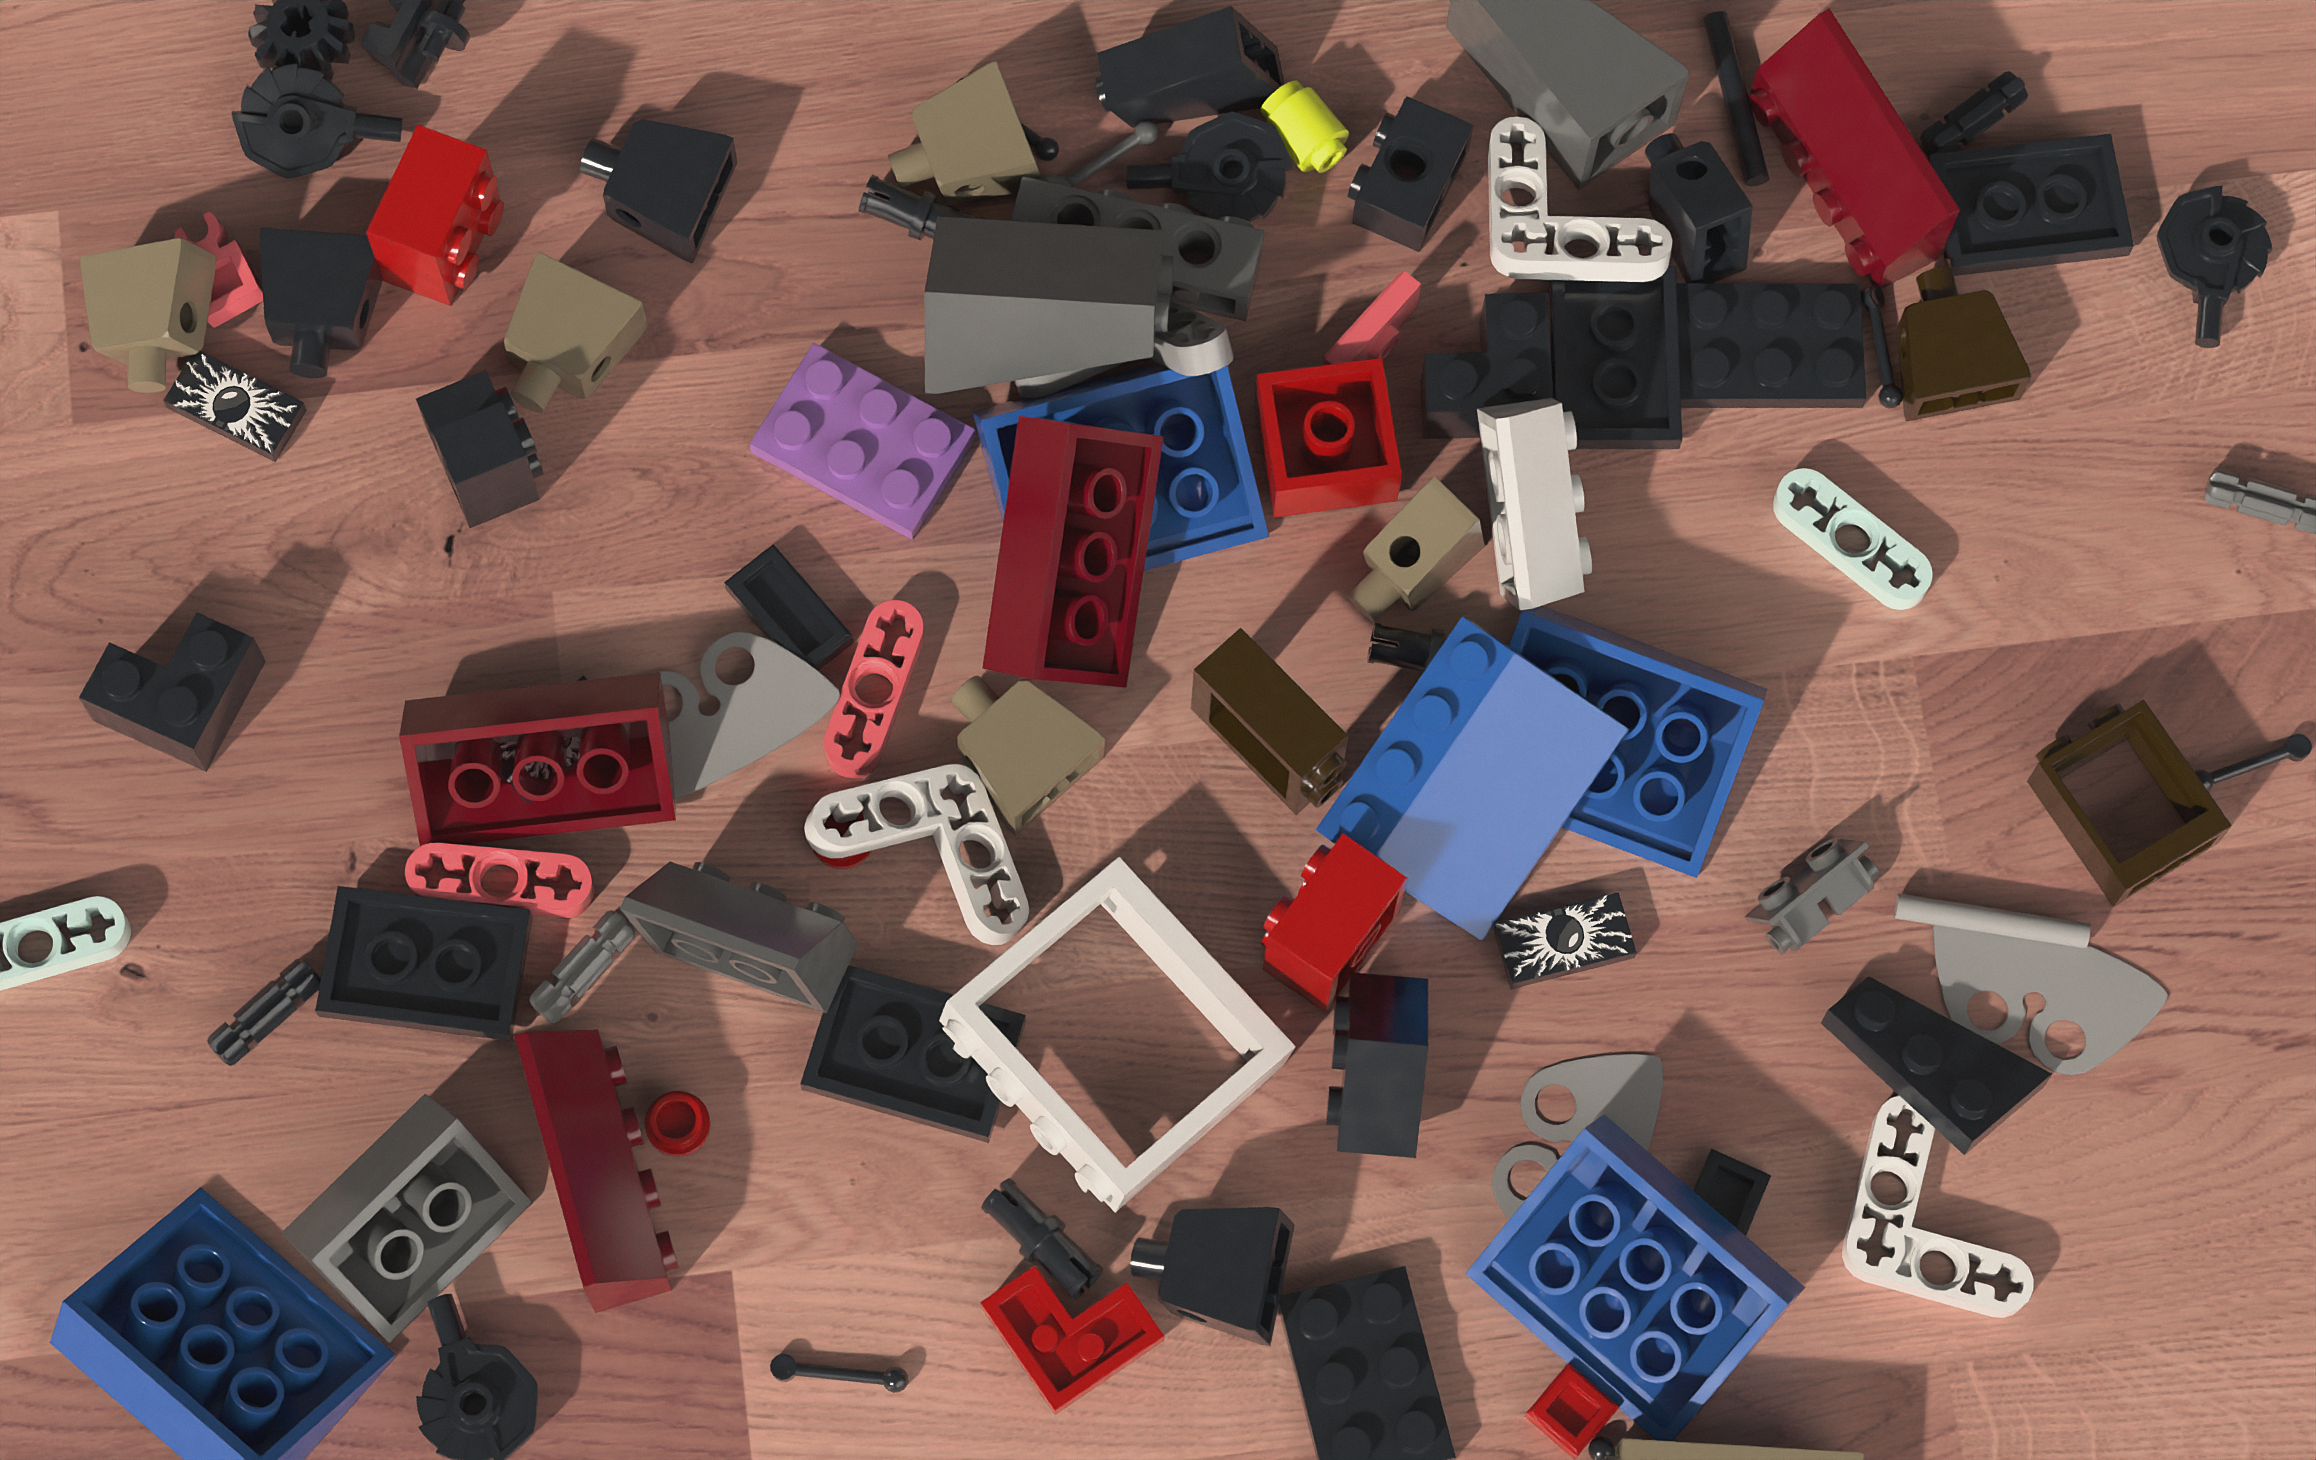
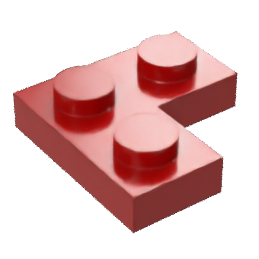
M1035 1265L980 1302L981 1309L1054 1415L1162 1343L1165 1338L1127 1282L1073 1319Z

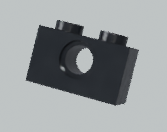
M1406 96L1397 115L1395 116L1387 112L1381 121L1373 142V147L1380 150L1372 166L1370 167L1362 163L1353 178L1347 196L1355 200L1352 223L1420 252L1469 151L1474 125ZM1400 165H1410L1417 168L1421 175L1416 178L1406 179L1398 176L1393 169Z

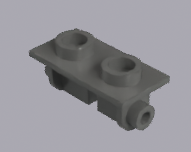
M1838 838L1825 841L1808 854L1806 861L1809 865L1792 879L1784 877L1765 888L1758 896V901L1761 904L1748 913L1745 918L1748 922L1767 924L1772 927V930L1766 934V938L1778 953L1783 954L1788 949L1792 951L1799 950L1806 942L1830 924L1817 903L1824 899L1835 915H1841L1865 894L1874 889L1873 880L1879 876L1878 869L1866 856L1857 858L1869 848V845L1864 841L1839 840Z

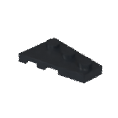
M1867 977L1830 1007L1821 1022L1827 1030L1964 1155L2043 1089L2052 1073L1871 977Z

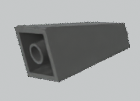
M1450 0L1446 28L1519 117L1528 118L1536 122L1542 128L1546 139L1547 152L1578 190L1676 124L1689 71L1681 62L1593 1Z
M937 217L924 291L925 393L940 394L1153 357L1156 332H1168L1170 294H1172L1174 256H1162L1163 230Z

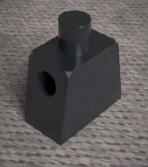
M640 119L633 123L622 148L592 138L583 153L580 172L607 182L604 187L603 199L607 215L613 221L677 257L693 263L735 170L737 157L733 137Z
M1674 133L1664 134L1654 139L1645 149V155L1651 164L1648 205L1654 220L1663 224L1671 234L1673 241L1671 254L1685 282L1714 283L1746 270L1753 206L1711 143L1700 141L1684 148L1678 136Z
M261 228L260 250L264 318L273 343L280 346H292L290 371L293 374L306 378L325 377L328 372L330 349L355 351L362 347L383 280L368 236Z
M1280 1208L1182 1209L1174 1215L1169 1241L1141 1237L1136 1239L1131 1254V1273L1134 1277L1161 1280L1158 1301L1172 1314L1260 1345L1271 1346L1295 1225Z

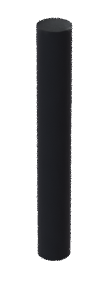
M1725 11L1712 12L1706 15L1703 21L1745 184L1750 187L1759 186L1769 181L1770 177L1730 23Z

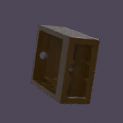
M1239 628L1194 669L1191 710L1295 815L1301 812L1310 802L1315 808L1322 806L1338 791L1343 784V780L1339 776L1342 774L1347 763L1344 759L1348 734L1242 628Z
M2145 700L2140 701L2127 710H2124L2120 703L2106 709L2089 722L2088 726L2092 731L2074 742L2071 741L2068 735H2064L2048 744L2036 754L2035 757L2039 763L2027 780V783L2113 907L2217 845L2232 826ZM2125 740H2128L2185 824L2119 864L2061 779Z

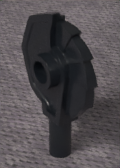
M298 62L284 64L273 70L267 67L254 80L252 86L246 85L241 101V111L231 112L245 156L260 166L287 179L331 167L339 156L346 142H353L354 137L401 142L403 118L357 113L356 107L343 103L341 98L344 97V94L334 83L323 77L325 72L310 67H298Z
M1229 112L1192 129L1185 140L1179 156L1171 157L1172 163L1127 165L1126 183L1128 190L1172 188L1175 193L1187 194L1190 197L1186 200L1188 204L1208 218L1218 220L1221 217L1231 216L1251 223L1260 216L1264 220L1274 208L1278 198H1284L1286 190L1285 171L1294 170L1283 141L1273 125L1241 113Z
M2223 185L2179 195L2156 235L2170 277L2184 285L2183 287L2191 289L2193 303L2198 304L2195 344L2203 348H2215L2220 345L2223 307L2227 303L2230 293L2237 290L2239 294L2254 281L2256 276L2261 278L2266 268L2268 254L2273 249L2269 234L2265 229L2267 224L2265 219L2252 208L2246 206L2249 201L2233 196H2222Z
M444 1294L429 1300L427 1305L442 1346L438 1348L440 1364L435 1371L430 1368L423 1384L422 1397L416 1396L417 1410L423 1424L418 1427L426 1439L438 1448L436 1454L449 1460H507L529 1441L535 1433L538 1384L528 1370L506 1347L474 1344L471 1338L466 1336L453 1295Z

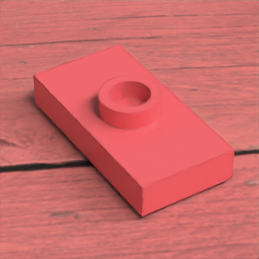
M1406 271L1400 272L1324 355L1323 365L1368 360L1371 358H1382L1383 360L1401 337V332L1398 329L1418 307L1421 283Z

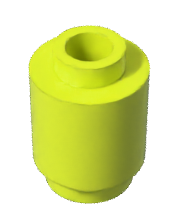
M1293 80L1278 88L1262 105L1260 113L1266 119V123L1276 128L1289 157L1302 172L1316 169L1319 173H1323L1335 166L1346 154L1347 148L1344 144L1348 139L1349 131L1313 88H1304L1299 81Z

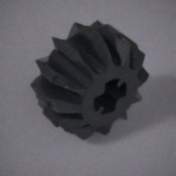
M272 0L273 6L255 4L253 14L257 24L249 27L248 37L251 45L257 48L255 57L258 65L264 70L267 67L275 69L284 64L298 62V67H310L325 72L323 77L332 82L334 71L331 63L349 64L351 54L347 45L355 42L356 34L353 24L347 20L349 12L343 1ZM306 31V36L298 38V33Z

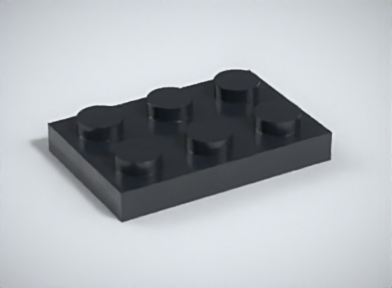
M2111 134L1930 154L1928 158L1929 163L1960 209L1943 249L1945 266L1952 269L1954 276L2129 256L2134 247Z
M1668 266V269L1662 276L1645 282L1549 280L1553 399L1562 403L1563 412H1572L1577 436L1576 449H1680L1682 443L1675 266Z
M1676 283L1681 408H1863L1866 401L1860 283Z
M338 886L315 1011L319 1017L512 1041L533 919L532 913L527 909Z
M848 965L827 1014L822 1013L800 1083L801 1090L987 1143L990 1142L1002 1102L992 1092L986 1081L988 1073L972 1056L967 1059L960 1056L953 1049L955 1042L942 1029L945 1026L939 1020L947 1000L953 994ZM985 1003L978 1006L1012 1045L1018 1049L1026 1023V1015Z
M1405 1266L1280 1296L1278 1309L1317 1460H1455L1454 1448Z

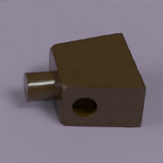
M1949 267L1933 268L1918 275L1916 283L1922 302L1913 303L1905 307L1897 326L1903 408L1906 422L2020 400L2031 379L2030 370L1993 293L1981 290L1959 295L1953 271Z

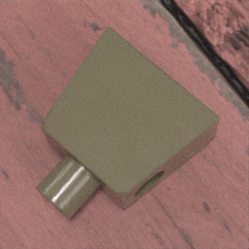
M997 61L985 65L914 107L910 113L921 142L888 155L900 187L907 188L935 177L946 204L951 206L1015 193L1019 191L1022 177L1036 180L1042 177Z
M176 238L80 256L85 304L93 348L98 353L128 365V389L140 393L164 391L166 389V360L195 355L203 348L216 269V255L183 238Z
M538 251L504 340L509 362L523 370L510 392L511 397L520 405L537 413L544 411L557 387L580 399L589 398L648 327L643 302Z
M1434 476L1367 545L1363 554L1367 567L1371 572L1347 596L1372 622L1381 616L1397 599L1409 610H1416L1485 547L1480 519ZM1407 558L1418 560L1410 567L1397 566L1400 561Z
M976 675L967 680L951 698V702L971 722L957 736L958 753L965 765L978 774L985 786L990 802L1015 836L1105 758V738L1097 730L1028 680L1022 679L999 697L979 675Z

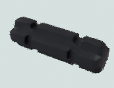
M2011 71L2003 72L1988 83V88L1990 89L1988 92L1985 88L1980 89L1944 116L1946 121L1944 124L1938 120L1921 133L1920 140L1924 146L1923 150L1930 156V154L1959 151L1961 148L1958 145L1959 142L1967 145L2004 118L2005 115L2002 112L2004 109L2007 113H2011L2026 102L2028 93L2024 87V81L2020 77H2016Z
M301 958L295 959L279 973L282 979L277 984L274 981H270L233 1014L235 1021L230 1026L224 1022L209 1035L207 1040L209 1047L224 1063L229 1066L235 1065L250 1051L247 1046L253 1040L257 1043L261 1042L297 1010L295 1003L300 998L306 1002L319 990L321 978L306 961Z

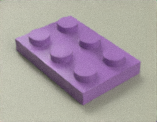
M813 342L749 444L751 453L913 540L976 439V433L974 428Z

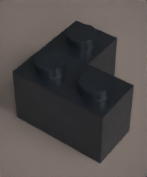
M1548 293L1485 294L1479 321L1481 352L1425 353L1420 379L1423 439L1481 438L1478 408L1548 398L1553 399Z
M484 370L415 398L423 422L469 528L540 500L534 479L544 475L536 455L537 449L524 418H519L506 386L495 390L487 371Z
M196 612L167 667L109 642L79 699L94 722L207 772L266 661L254 637Z
M1351 972L1348 997L1336 996L1331 1068L1343 1070L1341 1087L1329 1086L1326 1125L1338 1126L1337 1152L1416 1158L1428 1054V979Z

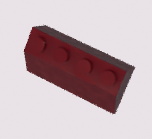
M1828 9L1818 14L1758 67L1749 100L1757 120L1764 127L1771 126L1782 143V156L1789 170L1797 177L1802 175L1814 193L1813 203L1821 220L1829 227L1834 225L1846 243V257L1853 270L1861 277L1866 275L1872 285L1882 289L1940 258L1960 209L1834 14Z
M1019 415L982 669L1036 680L1127 688L1163 436Z
M660 672L405 700L399 738L420 846L428 843L461 845L676 821L670 731ZM580 737L578 761L565 772L567 747L564 738ZM517 741L512 775L513 785L517 792L502 777L503 754L500 746L502 742ZM535 761L545 762L551 765L555 772L546 779H537L528 773L525 765ZM520 795L532 801L527 804Z
M598 1029L535 1031L514 1035L582 1285L595 1313L672 1291L667 1272L678 1269L679 1266L669 1231L656 1233L650 1209L662 1205L651 1168L639 1171L632 1148L644 1145L634 1106L623 1110L620 1106L615 1086L625 1084L627 1080L617 1045L604 1048Z

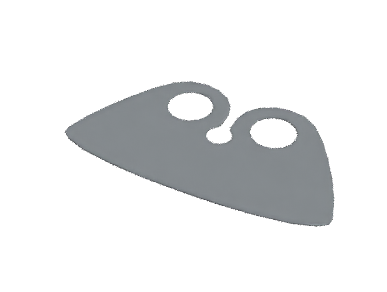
M734 632L719 638L709 646L702 657L700 665L701 680L707 692L720 700L721 706L714 715L706 716L699 711L700 696L694 684L685 675L675 671H660L662 685H671L677 688L683 698V707L680 714L668 722L675 799L704 788L746 767L799 736L821 720L837 704L840 698L839 690L820 672L788 650L770 640L745 632ZM741 647L748 650L753 656L755 662L754 672L742 684L736 686L727 685L721 682L716 675V660L726 649Z
M1933 925L1938 976L1944 1002L1951 1020L1996 1044L2004 1043L2014 1037L2022 1026L2026 1014L2023 998L2027 993L2038 992L2046 1001L2045 1008L2034 1016L2029 1031V1043L2035 1057L2045 1067L2057 1073L2070 1076L2081 1074L2105 1062L2137 1036L2157 1015L2167 1001L2168 994L2164 988L2147 974L2088 945L2087 948H2079ZM1981 991H1992L2000 995L2008 1007V1017L2004 1025L1990 1031L1976 1027L1969 1019L1967 1013L1968 1002L1973 995ZM2055 1021H2073L2084 1031L2086 1038L2085 1048L2076 1058L2070 1060L2059 1059L2047 1049L2045 1033L2048 1027Z
M1625 1054L1584 1058L1542 1069L1528 1080L1522 1092L1520 1102L1522 1118L1533 1133L1543 1139L1556 1143L1562 1140L1573 1142L1586 1126L1605 1114L1648 1151L1662 1095L1663 1066L1660 1058L1654 1055ZM1561 1085L1569 1089L1574 1095L1576 1111L1573 1117L1566 1123L1560 1125L1548 1124L1541 1120L1536 1113L1535 1098L1539 1091L1546 1086ZM1524 1144L1512 1148L1500 1158L1494 1169L1491 1185L1495 1200L1508 1220L1525 1201L1514 1196L1509 1189L1507 1179L1512 1166L1520 1161L1531 1160L1541 1164L1548 1173L1558 1161L1551 1150L1537 1145Z

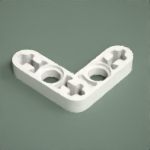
M1518 116L1506 118L1495 125L1491 132L1488 153L1490 258L1492 265L1499 273L1516 279L1627 282L1652 281L1665 273L1668 269L1673 241L1670 232L1663 224L1646 218L1548 216L1546 139L1544 131L1536 122ZM1510 143H1521L1522 150L1524 151L1522 166H1511L1512 147ZM1520 188L1530 192L1534 200L1526 206H1513L1505 202L1501 195L1509 189ZM1582 239L1593 243L1598 251L1591 257L1579 258L1569 254L1564 246L1572 240ZM1546 241H1554L1552 255L1546 254ZM1512 242H1524L1526 252H1514ZM1610 243H1616V256H1608ZM1636 245H1647L1648 252L1651 255H1639Z
M949 764L834 792L822 797L806 819L804 830L808 843L817 853L828 858H844L933 835L965 923L972 935L983 943L1003 945L1011 941L1028 919V900L985 786L978 774L969 767L960 764ZM947 785H949L953 794L963 793L966 797L959 810L953 799L943 800L941 797ZM886 797L901 799L910 809V822L905 825L889 823L880 812V800ZM863 809L864 820L850 825L843 837H840L836 829L826 830L824 827V823L830 814L833 815L837 823H844L856 820ZM961 818L963 826H961L955 831L952 830ZM966 840H974L983 844L990 853V866L977 869L965 863L960 856V843ZM997 878L998 881L989 891L986 883ZM991 901H993L997 909L1007 908L1010 913L1003 922V925L997 916L987 917L984 910Z
M1900 1096L1890 1098L1881 1106L1872 1122L1842 1246V1258L1846 1268L1854 1277L1878 1286L1990 1317L2005 1318L2014 1315L2029 1301L2033 1292V1276L2029 1267L2021 1259L2008 1253L1912 1227L1935 1128ZM1900 1112L1910 1114V1125L1920 1129V1134L1912 1133L1904 1144L1901 1158L1890 1156L1878 1157V1149L1889 1155L1894 1147L1897 1134L1896 1128L1887 1125V1120L1895 1121ZM1913 1158L1915 1160L1914 1166L1903 1159ZM1884 1171L1892 1172L1904 1181L1906 1197L1901 1203L1885 1205L1873 1196L1871 1180L1877 1173ZM1863 1211L1875 1218L1864 1219L1862 1217ZM1876 1218L1890 1221L1899 1220V1228L1889 1222L1883 1230L1881 1248L1890 1252V1257H1882L1876 1266L1867 1264L1866 1252L1857 1249V1243L1865 1244L1873 1233ZM1930 1251H1941L1947 1254L1955 1266L1953 1281L1945 1285H1934L1928 1282L1920 1271L1921 1257ZM1969 1260L1976 1261L1979 1264L1973 1273L1974 1276L1993 1279L1999 1270L2009 1273L2008 1283L2017 1287L2018 1293L2012 1292L2003 1302L1994 1299V1287L1977 1281L1971 1285L1970 1294L1961 1292L1960 1288L1965 1283L1969 1274Z

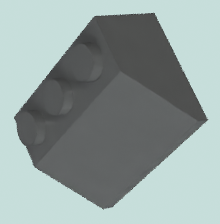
M670 861L625 896L620 907L621 911L656 953L826 1014L858 945L843 923L845 918L837 911L814 902H810L807 909L787 903V897L783 893L762 883L752 882L749 889L730 883V877L723 871L701 862H695L691 869Z
M424 1094L286 1227L281 1234L390 1343L428 1306L427 1302L437 1297L532 1204V1201L456 1117L428 1095Z

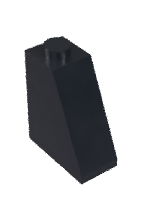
M1232 6L1097 53L1101 76L1096 78L1095 83L1099 100L1107 112H1113L1131 128H1135L1140 122L1145 120L1152 121L1154 124L1261 108L1267 98L1285 84L1277 46Z

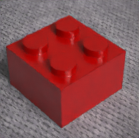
M417 124L366 231L384 282L448 306L452 305L459 288L466 290L471 285L478 268L479 255L476 252L484 235L492 236L495 233L504 209V203L500 200L496 186L497 177L493 175L486 149Z
M1382 358L1257 374L1255 407L1274 518L1398 501L1402 471Z
M1345 834L1340 836L1332 849L1322 844L1315 851L1301 873V877L1305 881L1301 885L1298 895L1294 900L1285 895L1276 904L1263 925L1267 933L1261 942V945L1266 948L1263 970L1325 1013L1335 1002L1336 996L1341 994L1350 981V973H1356L1399 914L1408 878Z

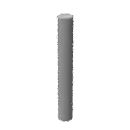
M1900 893L1896 896L1894 906V919L2079 948H2087L2090 937V923Z

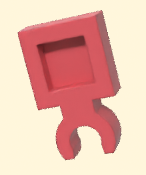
M207 212L203 214L204 220L208 225V233L204 239L193 242L182 227L176 229L174 234L175 239L183 238L216 255V269L207 320L213 328H216L262 302L263 287L245 250L236 240L228 243L226 228L214 214Z

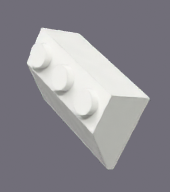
M1552 398L1478 408L1477 413L1500 595L1518 610H1526L1585 592L1583 575L1592 573V559L1587 537H1578L1575 513L1584 511V493L1579 474L1570 475L1568 450L1576 449L1577 447L1576 428L1572 412H1563L1562 403Z

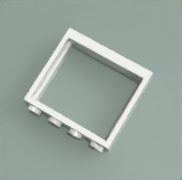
M1120 857L1114 860L947 1000L939 1020L945 1026L942 1029L955 1042L953 1049L963 1058L967 1059L972 1056L988 1073L986 1081L998 1099L1009 1107L1016 1104L1032 1121L1030 1129L1041 1146L1053 1155H1057L1060 1152L1077 1171L1075 1179L1080 1188L1085 1193L1090 1190L1101 1203L1105 1201L1115 1213L1280 1070L1296 1047ZM1100 904L1247 1061L1241 1069L1127 1168L978 1007Z

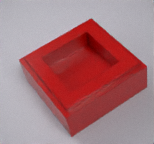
M1568 1364L1530 1407L1524 1417L1575 1460L1617 1412L1619 1406L1572 1365Z

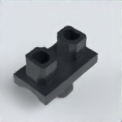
M388 0L398 14L392 24L380 21L370 23L361 40L362 47L374 61L388 67L402 85L418 89L432 61H438L445 48L455 51H462L466 48L471 36L468 30L459 23L466 10L463 6L465 0Z

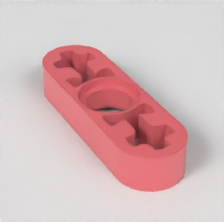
M885 601L871 611L843 684L840 698L825 733L824 748L827 762L832 770L842 777L850 779L865 777L871 774L880 764L924 643L923 620L918 610L905 601ZM896 619L905 621L906 633L911 636L910 638L900 636L897 639L892 652L893 663L882 658L886 647L885 631L880 629V627L891 628ZM869 653H872V654L875 655L876 657H867V656H868ZM894 664H902V667L898 668ZM880 674L890 680L893 685V691L886 701L880 704H868L858 697L856 687L859 681L867 675ZM848 710L867 720L863 731L864 747L869 752H857L853 760L844 758L843 747L838 744L839 740L849 742L857 726L856 715H846ZM872 721H882V722H881L880 725H876V724H875L874 722H872Z
M428 843L417 848L410 855L405 866L406 881L412 894L415 896L527 909L531 911L532 916L564 919L576 917L587 910L593 901L595 893L594 882L589 868L581 859L569 854ZM435 861H442L447 873L466 876L464 864L471 862L473 864L469 873V881L472 892L469 894L463 893L464 885L461 879L452 878L441 879L438 889H429L425 877L420 876V873L431 871ZM496 865H507L518 873V883L515 889L501 897L486 893L482 888L484 874ZM537 868L536 875L538 881L544 883H558L561 879V873L569 872L572 874L574 883L581 886L580 890H570L567 900L560 901L557 900L554 889L534 886L536 898L527 899L531 888L528 869Z

